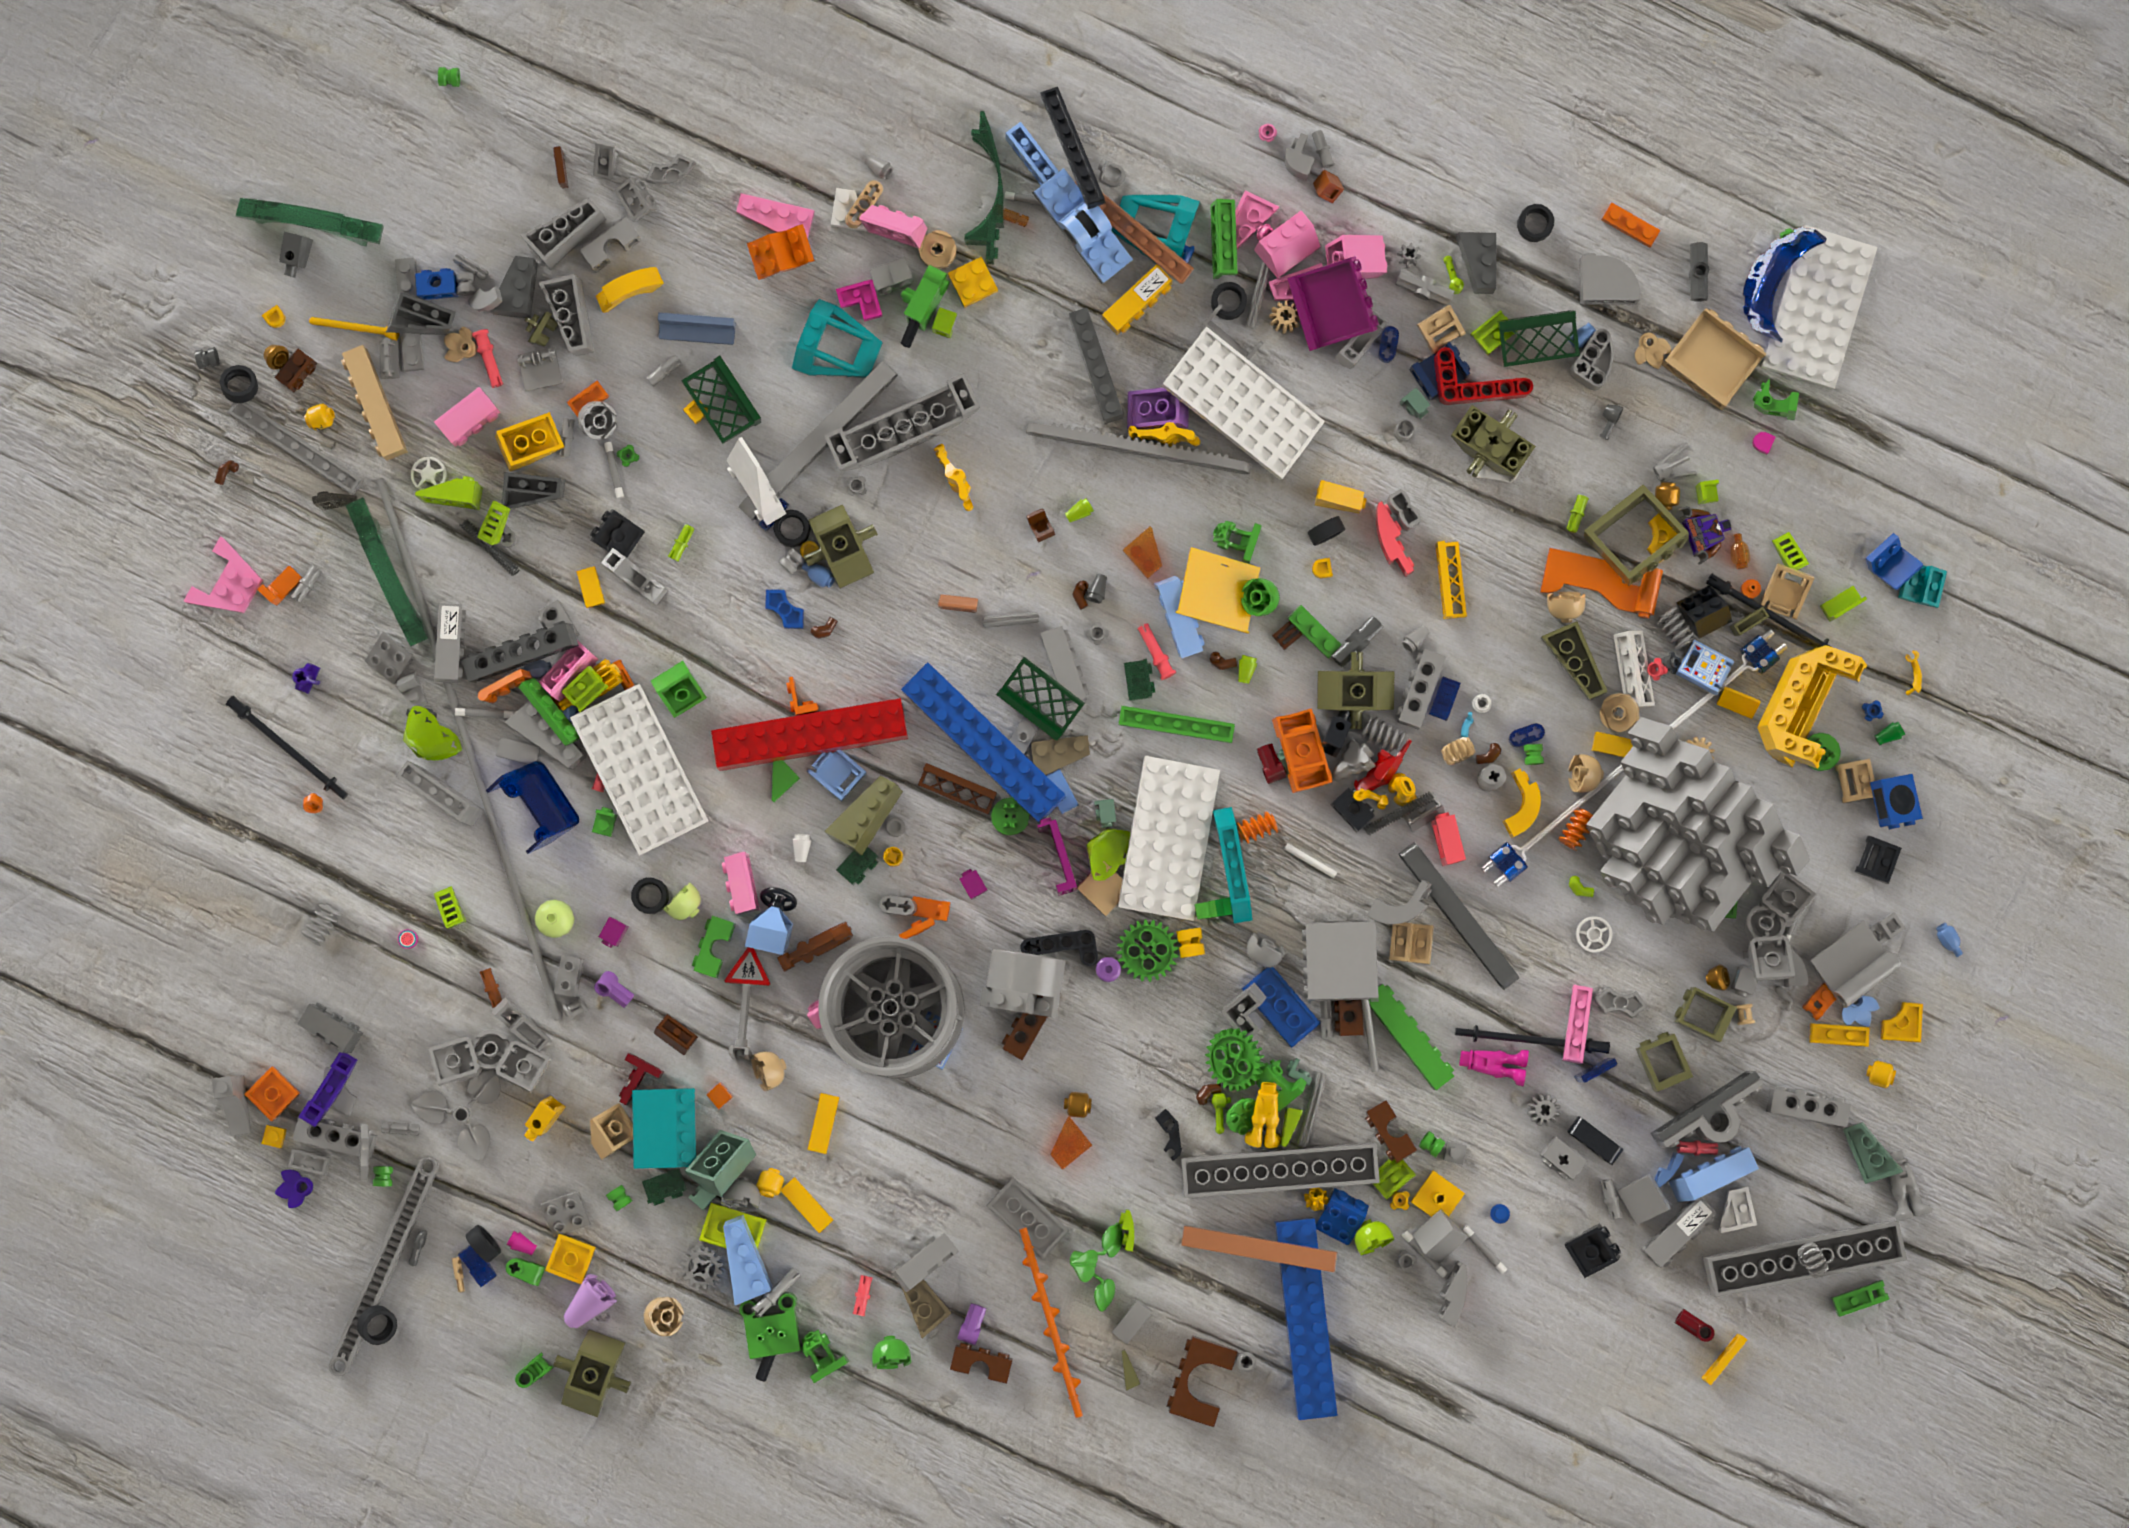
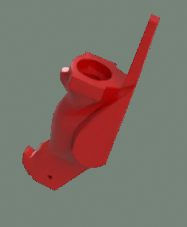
M1408 739L1396 757L1381 749L1377 754L1378 760L1374 763L1375 767L1368 771L1366 777L1359 781L1355 780L1354 787L1356 790L1373 791L1380 786L1389 784L1402 763V758L1412 741Z

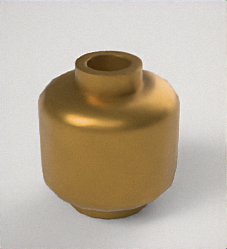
M1661 482V485L1656 487L1655 497L1667 510H1672V506L1679 504L1680 488L1676 486V483Z
M1071 1092L1069 1098L1064 1099V1109L1067 1110V1114L1070 1117L1085 1118L1087 1114H1091L1092 1098H1089L1087 1093Z

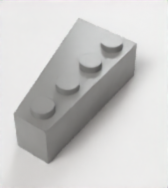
M588 198L568 209L566 213L560 216L557 215L551 221L543 225L540 224L534 227V230L529 233L525 232L520 236L551 269L600 226L606 218Z
M530 701L505 721L507 725L570 769H574L586 758L585 754L574 742L566 746L562 743Z

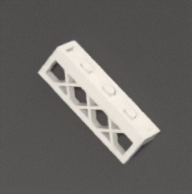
M1626 631L1614 634L1623 694H1629L1636 701L1638 707L1655 706L1651 678L1647 672L1648 660L1643 631ZM1634 636L1637 637L1638 644L1635 643ZM1644 693L1646 694L1647 702H1645Z

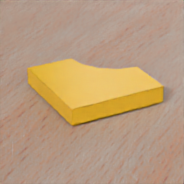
M1659 513L1648 522L1652 530V540L1646 550L1651 555L1677 535L1675 530Z
M1902 1002L1896 1016L1882 1020L1881 1040L1921 1042L1923 1004Z

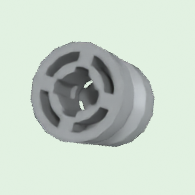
M462 272L455 275L456 282L458 283L456 287L457 295L469 296L476 292L475 286H473L475 281L473 273Z
M1408 419L1400 420L1394 430L1395 437L1400 441H1408L1414 434V423Z
M790 548L788 555L782 557L779 563L791 574H794L797 566L802 565L805 559L793 548Z

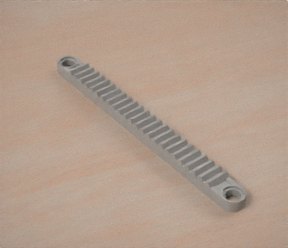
M1054 422L1051 426L1028 423L1026 434L1036 437L1239 474H1250L1252 466L1251 463L1230 459L1228 454L1221 457L1220 453L1214 456L1212 451L1209 454H1206L1205 450L1199 453L1198 449L1191 452L1190 447L1186 450L1183 449V446L1176 449L1174 444L1171 448L1168 446V443H1165L1164 446H1161L1160 442L1154 445L1152 440L1149 443H1146L1145 439L1139 442L1138 438L1131 441L1130 436L1126 439L1123 438V435L1116 438L1114 433L1109 437L1108 432H1105L1104 435H1101L1100 431L1094 434L1092 429L1087 433L1085 428L1081 431L1078 430V427L1071 430L1070 425L1067 428H1064L1063 424L1056 427Z
M433 1157L421 1159L415 1169L329 1363V1371L334 1376H343L348 1373L355 1356L358 1354V1350L364 1340L357 1331L359 1316L370 1306L379 1305L387 1284L397 1266L403 1248L413 1230L419 1212L423 1207L422 1205L438 1172L439 1164ZM426 1161H430L433 1164L431 1172H426L423 1169V1164ZM339 1360L345 1364V1368L341 1372L335 1369V1363Z

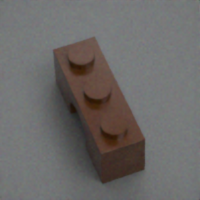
M1387 1100L1366 1112L1367 1117L1365 1120L1370 1128L1374 1127L1377 1131L1375 1136L1381 1145L1385 1144L1388 1149L1385 1152L1391 1162L1394 1160L1397 1164L1417 1152L1408 1134L1395 1138L1388 1133L1387 1125L1396 1119L1397 1116Z
M962 1342L960 1345L955 1346L950 1370L969 1374L973 1363L983 1361L989 1367V1380L1007 1384L1013 1358H1009L1010 1354L998 1352V1355L990 1353V1349L979 1347V1350L971 1348L972 1345Z

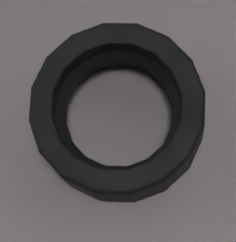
M1532 204L1522 210L1517 220V228L1519 234L1524 239L1530 242H1539L1550 235L1555 219L1548 207L1542 204ZM1530 213H1540L1546 218L1547 226L1543 232L1534 234L1528 231L1525 226V219Z
M1224 282L1214 289L1211 297V307L1213 311L1219 305L1218 297L1222 292L1226 290L1236 292L1240 298L1239 307L1232 312L1220 309L1216 314L1219 318L1233 320L1244 312L1247 304V295L1239 284Z
M231 366L224 370L220 377L223 395L231 402H248L257 394L259 386L256 375L246 366ZM245 376L249 378L251 384L248 389L242 392H232L228 388V382L234 377Z
M786 510L784 516L774 521L773 530L775 536L781 544L787 547L800 546L807 541L810 535L809 521L798 510ZM787 518H797L802 522L803 532L796 539H787L781 532V525Z
M1336 516L1315 526L1307 533L1313 545L1316 546L1334 538L1346 529L1340 517Z
M646 877L634 885L631 891V900L639 911L645 914H656L661 912L667 905L669 891L662 881ZM646 885H655L661 891V900L654 907H646L639 900V892Z
M476 1225L465 1235L470 1246L484 1261L489 1263L501 1253V1249L495 1239L482 1226Z
M380 1305L370 1306L364 1310L357 1322L358 1333L365 1341L372 1345L385 1344L391 1340L397 1330L395 1315L386 1307ZM377 1315L386 1316L387 1325L385 1329L378 1335L371 1336L368 1334L367 1327L371 1319Z

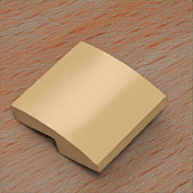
M1105 863L1106 872H1108V869H1110L1111 867ZM1090 872L1077 886V889L1103 915L1107 916L1119 902L1123 879L1115 873L1106 880L1095 881L1092 872Z
M1413 923L1393 924L1389 960L1430 964L1434 926Z

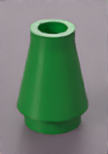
M1897 721L1896 723H1890L1881 732L1874 735L1880 746L1902 739L1905 732Z

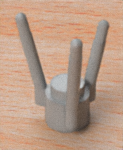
M1688 443L1683 444L1662 461L1656 463L1657 466L1653 467L1659 481L1664 480L1666 482L1671 479L1697 474L1696 471L1671 475L1673 473L1672 468L1690 460L1688 456L1672 464L1668 462L1686 448Z

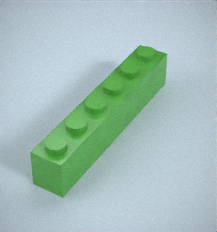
M1380 984L1378 986L1379 1002H1371V999H1369L1371 1010L1433 1090H1438L1454 1077L1452 1073L1454 1069L1448 1062L1444 1063L1440 1058L1442 1054L1437 1047L1434 1046L1432 1048L1428 1043L1430 1038L1424 1031L1420 1032L1416 1027L1418 1025L1417 1021L1412 1016H1407L1404 1012L1406 1008L1403 1003L1393 998L1394 992L1388 985Z

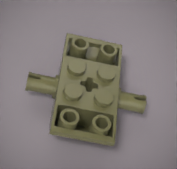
M1471 405L1451 434V437L1463 452L1474 458L1466 470L1468 474H1471L1473 469H1475L1472 476L1477 477L1483 466L1486 465L1496 473L1516 477L1536 446L1509 429L1518 417L1515 412L1509 418L1512 410H1507L1501 421L1498 422Z
M843 504L808 520L820 545L818 550L803 555L808 567L823 559L827 560L840 589L874 574L862 546V541L878 535L873 524L862 530H855ZM840 541L844 544V547L841 549L839 547L836 548Z
M1351 652V669L1349 671H1318L1317 709L1349 710L1351 712L1350 722L1352 723L1350 729H1362V712L1364 710H1394L1395 671H1365L1363 669V652ZM1358 685V688L1361 689V692H1358V695L1355 696V693L1352 692V689H1354L1355 686Z
M589 1329L574 1361L557 1355L553 1367L568 1371L570 1374L561 1404L598 1418L608 1389L614 1388L627 1394L631 1381L616 1377L614 1374L626 1342ZM591 1370L596 1374L592 1379L590 1378L591 1374L588 1373Z

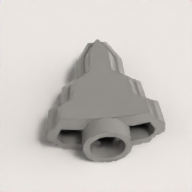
M1352 739L1346 745L1347 749L1342 754L1341 761L1335 766L1332 777L1338 781L1347 778L1352 773L1359 774L1364 770L1368 772L1375 767L1374 762L1370 758L1374 753L1364 742L1359 745L1356 740Z

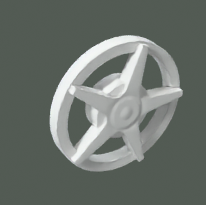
M423 457L413 465L411 480L415 487L422 490L424 488L421 486L425 482H432L434 485H437L435 479L440 472H443L441 483L446 482L447 471L444 464L437 458ZM430 460L436 461L442 468L434 470L431 467ZM427 461L425 468L422 470L416 469L421 462ZM415 471L421 474L422 479L419 484L416 483L414 478Z
M1587 917L1577 926L1576 939L1584 950L1600 952L1611 943L1612 929L1609 923L1601 917ZM1593 919L1602 921L1607 927L1602 929L1595 927ZM1590 920V928L1587 931H1580L1581 926ZM1608 929L1609 938L1605 944L1601 939L1602 932ZM1579 933L1586 935L1588 939L1586 947L1582 944ZM1592 942H1599L1603 946L1595 950L1589 949Z

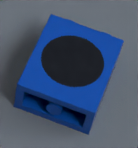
M1913 774L1870 782L1880 827L1888 826L1890 830L1899 828L1901 823H1904L1905 827L1915 825V820L1923 819Z

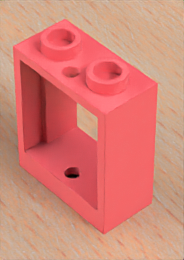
M1449 812L1435 816V820L1431 821L1442 866L1466 860L1455 814L1449 816Z

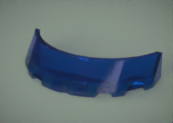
M1799 227L1782 239L1777 238L1770 244L1771 247L1764 255L1760 254L1750 269V274L1746 279L1743 289V296L1745 297L1743 310L1751 327L1757 333L1782 343L1783 338L1778 334L1773 321L1772 310L1775 293L1780 281L1792 264L1810 249L1826 242L1827 238L1818 230Z

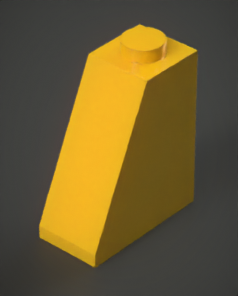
M1321 480L1317 488L1314 505L1359 514L1361 509H1365L1367 498H1364L1363 491Z

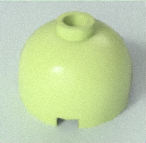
M689 882L672 898L671 903L667 904L663 910L673 919L684 920L689 916L693 918L700 911L698 909L701 903L700 893Z
M555 899L541 904L535 914V923L538 930L543 935L551 938H559L568 934L575 920L571 907L564 901Z

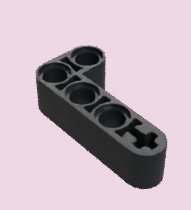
M1090 930L1028 938L1022 941L1020 945L1022 953L1034 955L1079 949L1081 962L1087 967L1094 966L1098 960L1095 936ZM1085 933L1090 934L1092 937V941L1089 944L1081 942V936ZM1065 936H1069L1073 940L1070 947H1065L1061 943L1062 938ZM1050 939L1053 941L1054 946L1051 950L1043 948L1042 943L1044 940ZM1036 940H1040L1041 952H1037L1038 948H1033L1031 953L1023 949L1027 942H1030L1031 945H1037ZM1088 952L1093 953L1095 956V960L1092 963H1086L1083 959L1084 955Z

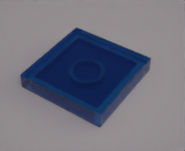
M1606 1058L1574 1077L1577 1082L1586 1083L1617 1066L1618 1063L1615 1058Z

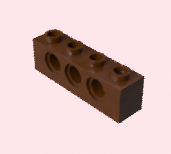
M1023 1013L1020 1018L1016 1017L1011 1025L1014 1028L1011 1035L1006 1034L1001 1043L1004 1045L1002 1049L1023 1061L1045 1023L1047 1016L1032 1014L1036 1018V1022L1032 1026H1028L1025 1023V1017L1029 1015L1028 1013ZM1018 1031H1023L1026 1034V1040L1022 1043L1015 1040V1034Z
M1344 1000L1334 1001V1013H1338V1021H1335V1032H1339V1036L1364 1035L1361 1000H1351L1349 1003ZM1346 1011L1353 1013V1020L1350 1022L1345 1021L1343 1018Z

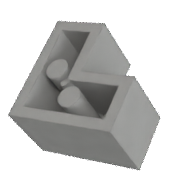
M1253 983L1226 1004L1221 1013L1235 1029L1240 1028V1032L1246 1030L1247 1036L1255 1035L1261 1030L1265 1022L1254 1010L1267 997Z

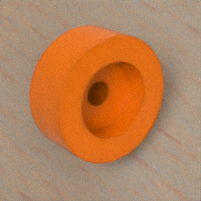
M1749 579L1741 585L1740 591L1747 597L1754 599L1760 594L1761 585L1758 581Z
M311 793L304 798L303 809L308 813H318L323 809V799L316 793Z

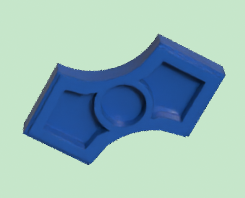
M766 589L765 609L772 610L780 615L783 620L784 629H803L804 609L791 605L787 600L785 590Z

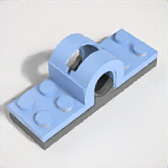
M1064 168L1032 192L1101 284L1133 260L1111 231V223L1101 208L1097 206L1087 209L1079 187Z

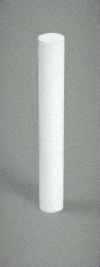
M1289 843L1286 844L1285 851L1334 879L1337 874L1335 870Z

